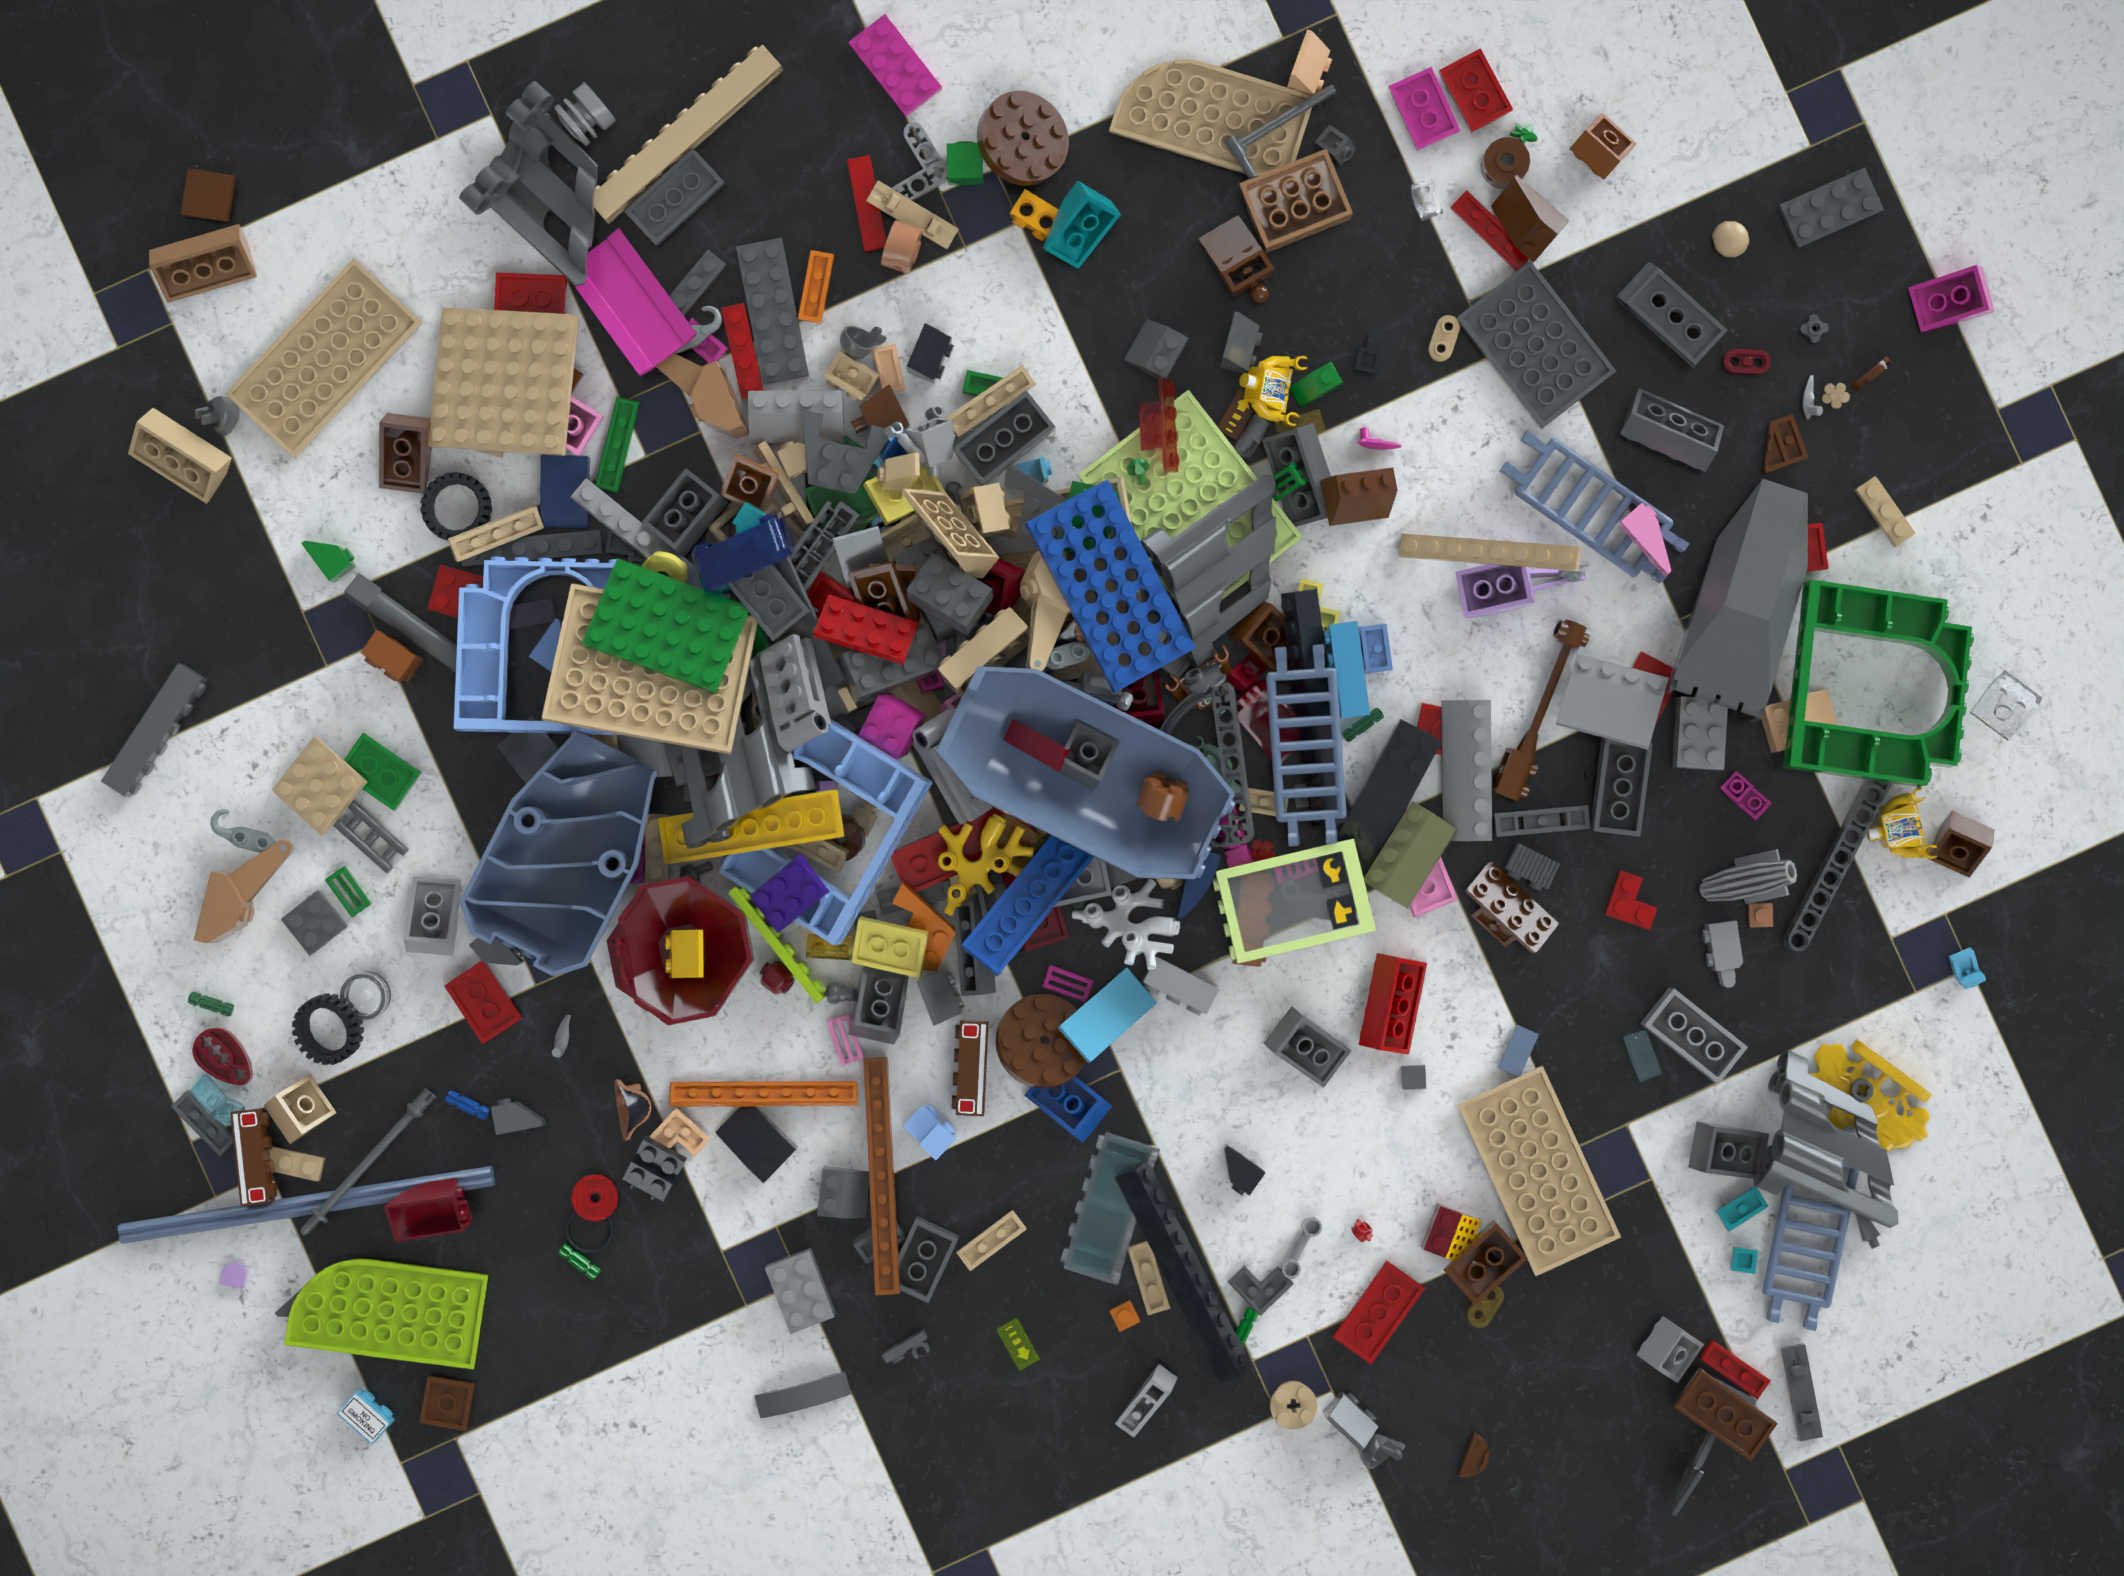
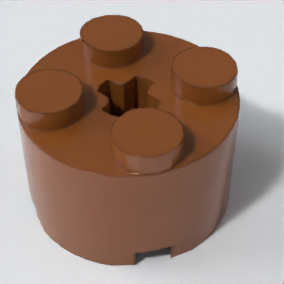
M1153 771L1152 775L1144 777L1136 807L1139 808L1141 806L1143 808L1142 813L1158 820L1167 821L1168 817H1175L1174 821H1179L1189 795L1188 782L1182 779L1173 780L1167 778L1166 774Z

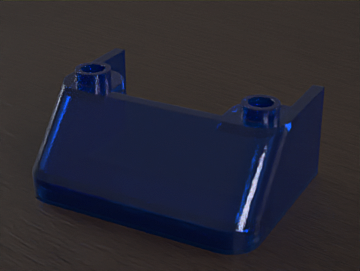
M780 510L776 511L774 516H772V513L758 518L759 523L756 526L716 544H707L705 541L694 546L691 555L705 592L715 590L792 555L795 542Z

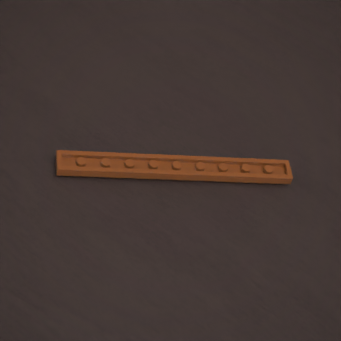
M888 1057L864 1058L875 1295L900 1294Z

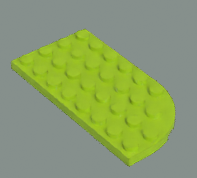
M351 1259L335 1263L313 1276L297 1295L289 1313L284 1345L474 1369L488 1275L372 1259Z

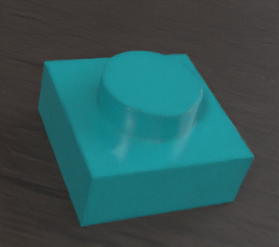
M1733 1246L1730 1270L1755 1274L1758 1250Z

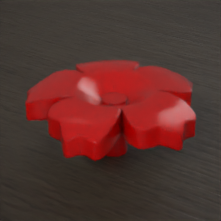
M1259 838L1253 840L1251 845L1253 849H1250L1253 861L1256 860L1257 862L1276 857L1275 851L1271 850L1274 847L1271 841L1264 840L1262 844Z

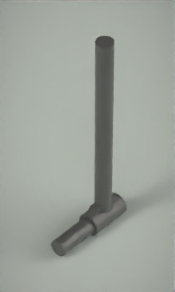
M1332 84L1244 138L1232 135L1224 140L1225 145L1235 161L1239 162L1248 179L1258 175L1246 157L1247 146L1335 94L1336 90Z

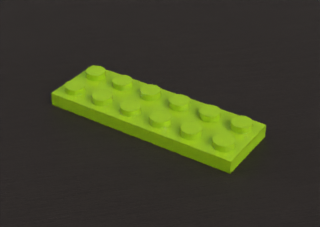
M735 886L728 892L813 1001L817 1004L827 996L824 993L827 990L819 979L814 980L810 975L812 972L811 968L804 960L800 962L795 956L798 953L790 942L785 943L782 940L781 936L783 933L775 931L760 909L752 902L751 893L744 887L741 888V886Z

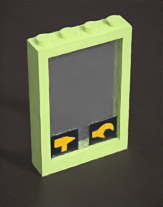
M1354 839L1215 872L1216 877H1213L1212 880L1215 891H1220L1222 899L1218 900L1220 914L1225 913L1227 923H1223L1226 937H1231L1233 945L1229 946L1231 960L1236 959L1237 964L1376 931Z

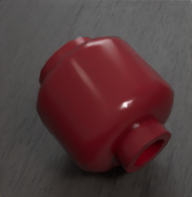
M779 960L771 964L767 962L759 972L762 975L761 985L774 995L786 994L795 982L794 975Z

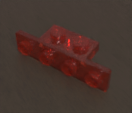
M1161 377L1158 378L1159 401L1139 404L1141 451L1162 449L1163 470L1177 473L1180 458L1177 453L1178 433L1175 424L1177 411L1174 406V395L1176 390L1172 379Z

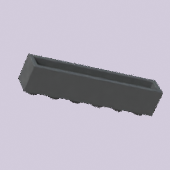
M178 663L101 782L124 797L136 795L142 786L140 782L145 775L148 776L154 769L155 764L153 762L157 756H161L167 749L168 744L166 742L170 736L173 737L179 731L181 726L179 723L183 716L187 717L193 709V701L205 691L206 685L204 684L207 679L186 665Z

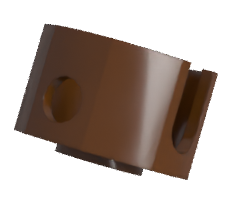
M1504 137L1495 140L1486 149L1480 163L1481 173L1485 181L1493 187L1505 189L1516 175L1523 179L1529 170L1531 162L1530 153L1526 146L1518 139ZM1510 154L1514 158L1513 165L1509 167L1502 165L1501 156Z

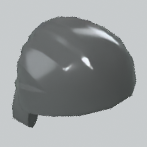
M846 326L840 334V345L848 356L855 359H863L876 346L883 344L887 337L881 335L882 328L874 327L871 332H868L860 327Z
M1374 1433L1362 1452L1360 1451V1458L1366 1467L1373 1469L1389 1456L1393 1457L1396 1461L1400 1460L1403 1457L1401 1451L1406 1446L1394 1439Z

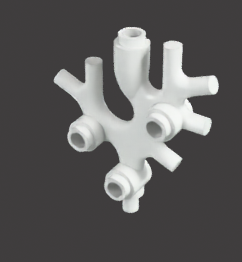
M1150 878L1135 893H1131L1129 888L1124 885L1116 886L1112 891V898L1116 907L1111 911L1103 912L1099 904L1091 903L1084 910L1074 909L1072 912L1073 919H1080L1083 923H1088L1092 928L1107 927L1109 932L1101 943L1108 948L1117 937L1123 936L1122 942L1127 950L1124 962L1128 965H1133L1136 955L1143 952L1146 957L1148 970L1157 968L1156 953L1172 954L1174 949L1173 944L1148 941V936L1150 934H1158L1172 937L1173 935H1178L1180 930V922L1172 917L1155 916L1138 924H1133L1129 921L1128 915L1130 911L1138 906L1163 908V899L1149 897L1150 892L1156 886V882Z

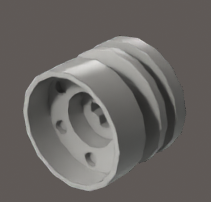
M583 82L573 91L577 103L573 104L564 98L563 102L569 109L565 112L559 104L554 109L558 114L560 122L568 132L587 146L590 144V141L584 135L587 131L595 139L598 137L593 129L595 124L601 129L606 130L616 122V119L589 86Z

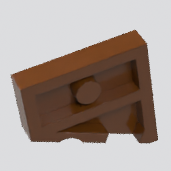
M1793 414L1769 423L1764 474L1809 458Z

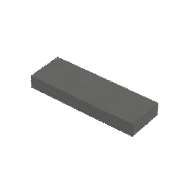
M187 1090L171 1106L219 1156H222L234 1144L233 1133L190 1090Z

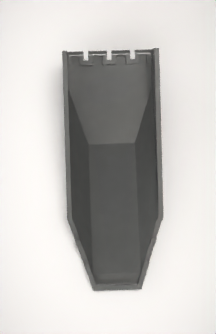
M1762 479L1718 536L1666 686V694L1676 690L1691 695L1693 687H1696L1695 697L1714 703L1716 695H1720L1718 705L1737 710L1739 702L1743 703L1741 712L1751 715L1750 722L1755 723L1761 719L1770 697L1808 568V493Z

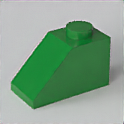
M1332 362L1292 385L1289 390L1299 408H1302L1341 386L1343 381Z
M303 541L301 543L330 582H336L356 567L353 562L355 557L347 547L343 549V547L311 541Z

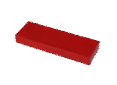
M1712 1339L1698 1358L1757 1400L1771 1381Z

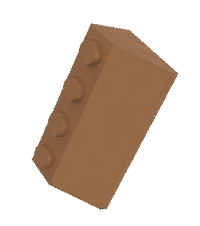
M239 224L149 250V266L167 303L257 277L248 242Z

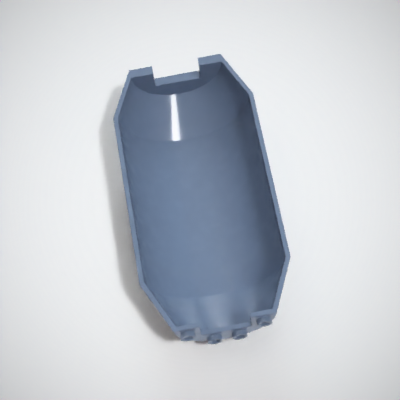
M978 666L936 750L937 754L974 798L1136 878H1200L1206 867L1203 862L1211 850V847L1208 846L1211 838L1215 839L1221 829L1218 823L1226 813H1231L1235 805V801H1233L1235 793L1200 750L1037 669ZM1012 719H1015L1063 746L1076 722L1080 721L1120 743L1101 782L1093 791L1053 770L1051 767L1003 741ZM1153 771L1166 774L1167 778L1173 780L1182 779L1188 782L1189 795L1179 821H1174L1175 817H1168L1167 821L1158 820L1142 813L1143 808L1141 806L1139 808L1136 807L1144 777L1152 775Z

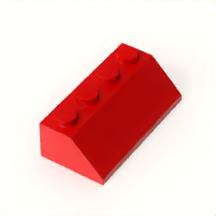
M1380 953L1376 954L1358 1045L1409 1055L1427 968L1426 962Z

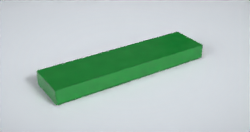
M616 396L595 486L599 489L614 493L619 492L640 402Z

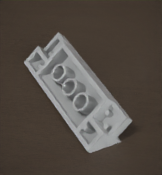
M1441 700L1442 819L1457 829L1451 841H1492L1491 700Z

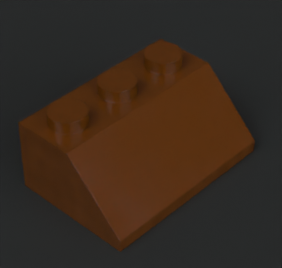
M1393 467L1339 474L1320 480L1329 526L1389 518L1398 491Z

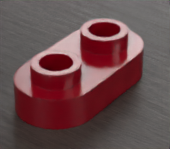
M1732 349L1724 355L1722 364L1729 373L1758 375L1769 369L1771 359L1768 353L1763 350ZM1731 358L1737 359V366H1733L1730 363ZM1754 359L1760 360V367L1754 365Z

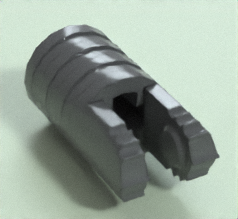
M1253 414L1234 449L1243 459H1249L1261 443L1271 424L1258 415Z

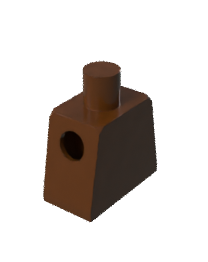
M890 384L862 403L859 408L863 416L851 421L857 434L868 428L870 429V425L886 428L894 422H900L903 428L910 426Z

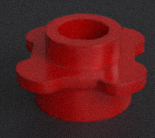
M1357 1219L1351 1228L1353 1234L1362 1243L1366 1240L1371 1241L1373 1237L1371 1226L1366 1221L1362 1222L1360 1219Z

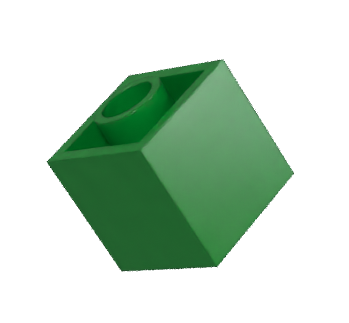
M971 141L946 143L949 186L984 184L983 157L979 151L978 143Z

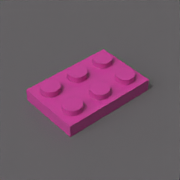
M1432 67L1389 85L1388 89L1416 151L1460 132V128Z

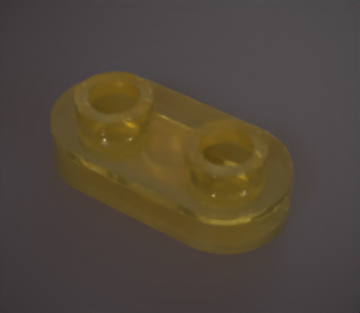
M1499 1286L1492 1290L1495 1292L1494 1298L1488 1299L1485 1296L1478 1304L1474 1305L1472 1303L1469 1307L1467 1319L1474 1327L1483 1328L1487 1326L1504 1299V1293ZM1482 1311V1317L1476 1319L1474 1316L1475 1312Z

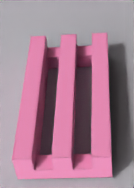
M850 1014L827 1021L841 1066L864 1059L856 1036H851L858 1054L853 1056L842 1021L846 1020L848 1028L850 1027ZM835 1023H837L840 1034L842 1036L849 1057L848 1059L844 1058L833 1025Z

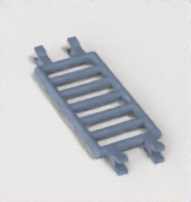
M1527 431L1520 441L1539 452L1540 455L1526 475L1508 462L1504 463L1499 472L1519 484L1515 489V495L1630 576L1636 577L1642 570L1659 584L1663 582L1666 577L1654 565L1648 562L1649 559L1643 552L1633 566L1622 559V556L1633 542L1627 534L1614 552L1602 544L1630 504L1633 503L1638 507L1643 503L1645 506L1649 505L1657 514L1655 518L1662 523L1660 530L1663 540L1682 553V551L1686 550L1689 543L1669 531L1673 526V520L1557 438H1551L1546 445L1531 432ZM1556 449L1565 455L1566 458L1539 497L1535 498L1526 489ZM1575 462L1586 471L1557 512H1555L1545 503ZM1595 476L1605 484L1578 523L1574 525L1564 517L1591 478ZM1613 489L1624 498L1594 539L1583 530Z
M1324 644L1313 645L1315 669L1287 671L1286 647L1275 648L1277 671L1269 672L1266 675L1276 819L1278 822H1288L1289 846H1298L1300 844L1298 821L1325 820L1326 844H1334L1338 842L1336 819H1343L1347 814L1337 671L1335 668H1325ZM1328 677L1329 692L1277 695L1276 681ZM1329 701L1330 715L1278 718V704ZM1331 725L1332 739L1280 742L1279 728ZM1333 748L1332 763L1282 766V751ZM1334 772L1335 786L1283 789V775ZM1336 795L1337 810L1285 813V798Z
M1844 1164L1843 1168L1850 1169L1848 1180L1845 1184L1847 1187L1855 1190L1859 1170ZM1787 1183L1782 1192L1762 1293L1771 1297L1766 1319L1779 1323L1783 1299L1808 1304L1803 1327L1816 1331L1819 1308H1829L1832 1303L1851 1211L1838 1205L1792 1196L1793 1185ZM1789 1205L1840 1215L1838 1227L1834 1229L1788 1219ZM1789 1228L1835 1238L1833 1251L1830 1252L1783 1242L1784 1229ZM1780 1251L1830 1261L1828 1275L1778 1265ZM1775 1274L1826 1284L1823 1298L1773 1288Z

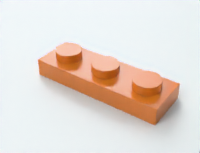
M811 250L798 320L822 325L834 254Z

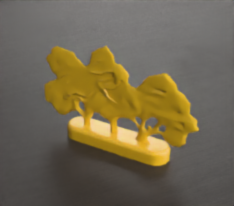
M1858 1039L1851 1045V1050L1861 1057L1856 1062L1849 1061L1845 1047L1841 1043L1829 1046L1823 1043L1814 1055L1819 1072L1810 1073V1075L1852 1097L1854 1096L1850 1091V1086L1854 1080L1864 1078L1872 1084L1874 1088L1872 1097L1862 1102L1872 1107L1878 1123L1876 1128L1877 1138L1883 1149L1892 1151L1895 1148H1909L1914 1141L1921 1142L1924 1138L1928 1137L1925 1126L1930 1119L1929 1112L1922 1107L1910 1108L1907 1102V1095L1912 1094L1922 1102H1927L1933 1094ZM1866 1062H1869L1882 1072L1878 1079L1862 1075L1863 1065ZM1849 1067H1854L1851 1073L1847 1072ZM1887 1077L1900 1085L1901 1089L1897 1096L1887 1097L1881 1093L1880 1085ZM1862 1084L1857 1086L1859 1088L1856 1092L1858 1095L1859 1093L1862 1095L1867 1093L1865 1091L1868 1087L1867 1084L1865 1086ZM1890 1100H1895L1894 1104H1888ZM1899 1101H1902L1900 1105L1904 1106L1902 1116L1898 1115L1896 1111ZM1832 1106L1828 1117L1834 1127L1838 1129H1844L1846 1126L1855 1128L1854 1115ZM1908 1109L1912 1112L1911 1116H1907Z

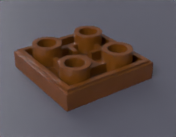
M188 168L181 215L229 223L236 177L229 174Z

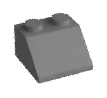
M1663 1316L1655 1324L1648 1339L1642 1343L1637 1356L1678 1383L1704 1344Z

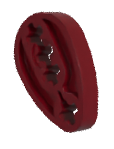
M211 1028L197 1036L193 1044L192 1053L197 1065L206 1073L218 1080L235 1085H244L252 1080L253 1070L249 1056L241 1042L232 1032L224 1028ZM211 1037V1044L213 1046L220 1045L219 1051L222 1054H229L227 1058L229 1063H221L222 1057L219 1054L213 1055V1048L211 1046L204 1047L205 1041L203 1038ZM236 1069H238L239 1071L245 1070L246 1072L244 1076L246 1077V1079L242 1078L238 1080V1072Z

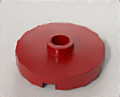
M597 1174L585 1176L578 1181L573 1188L571 1196L572 1206L577 1214L585 1220L595 1222L605 1220L612 1215L617 1208L619 1200L618 1190L614 1183L607 1177ZM597 1193L600 1199L594 1203L591 1200V1196Z

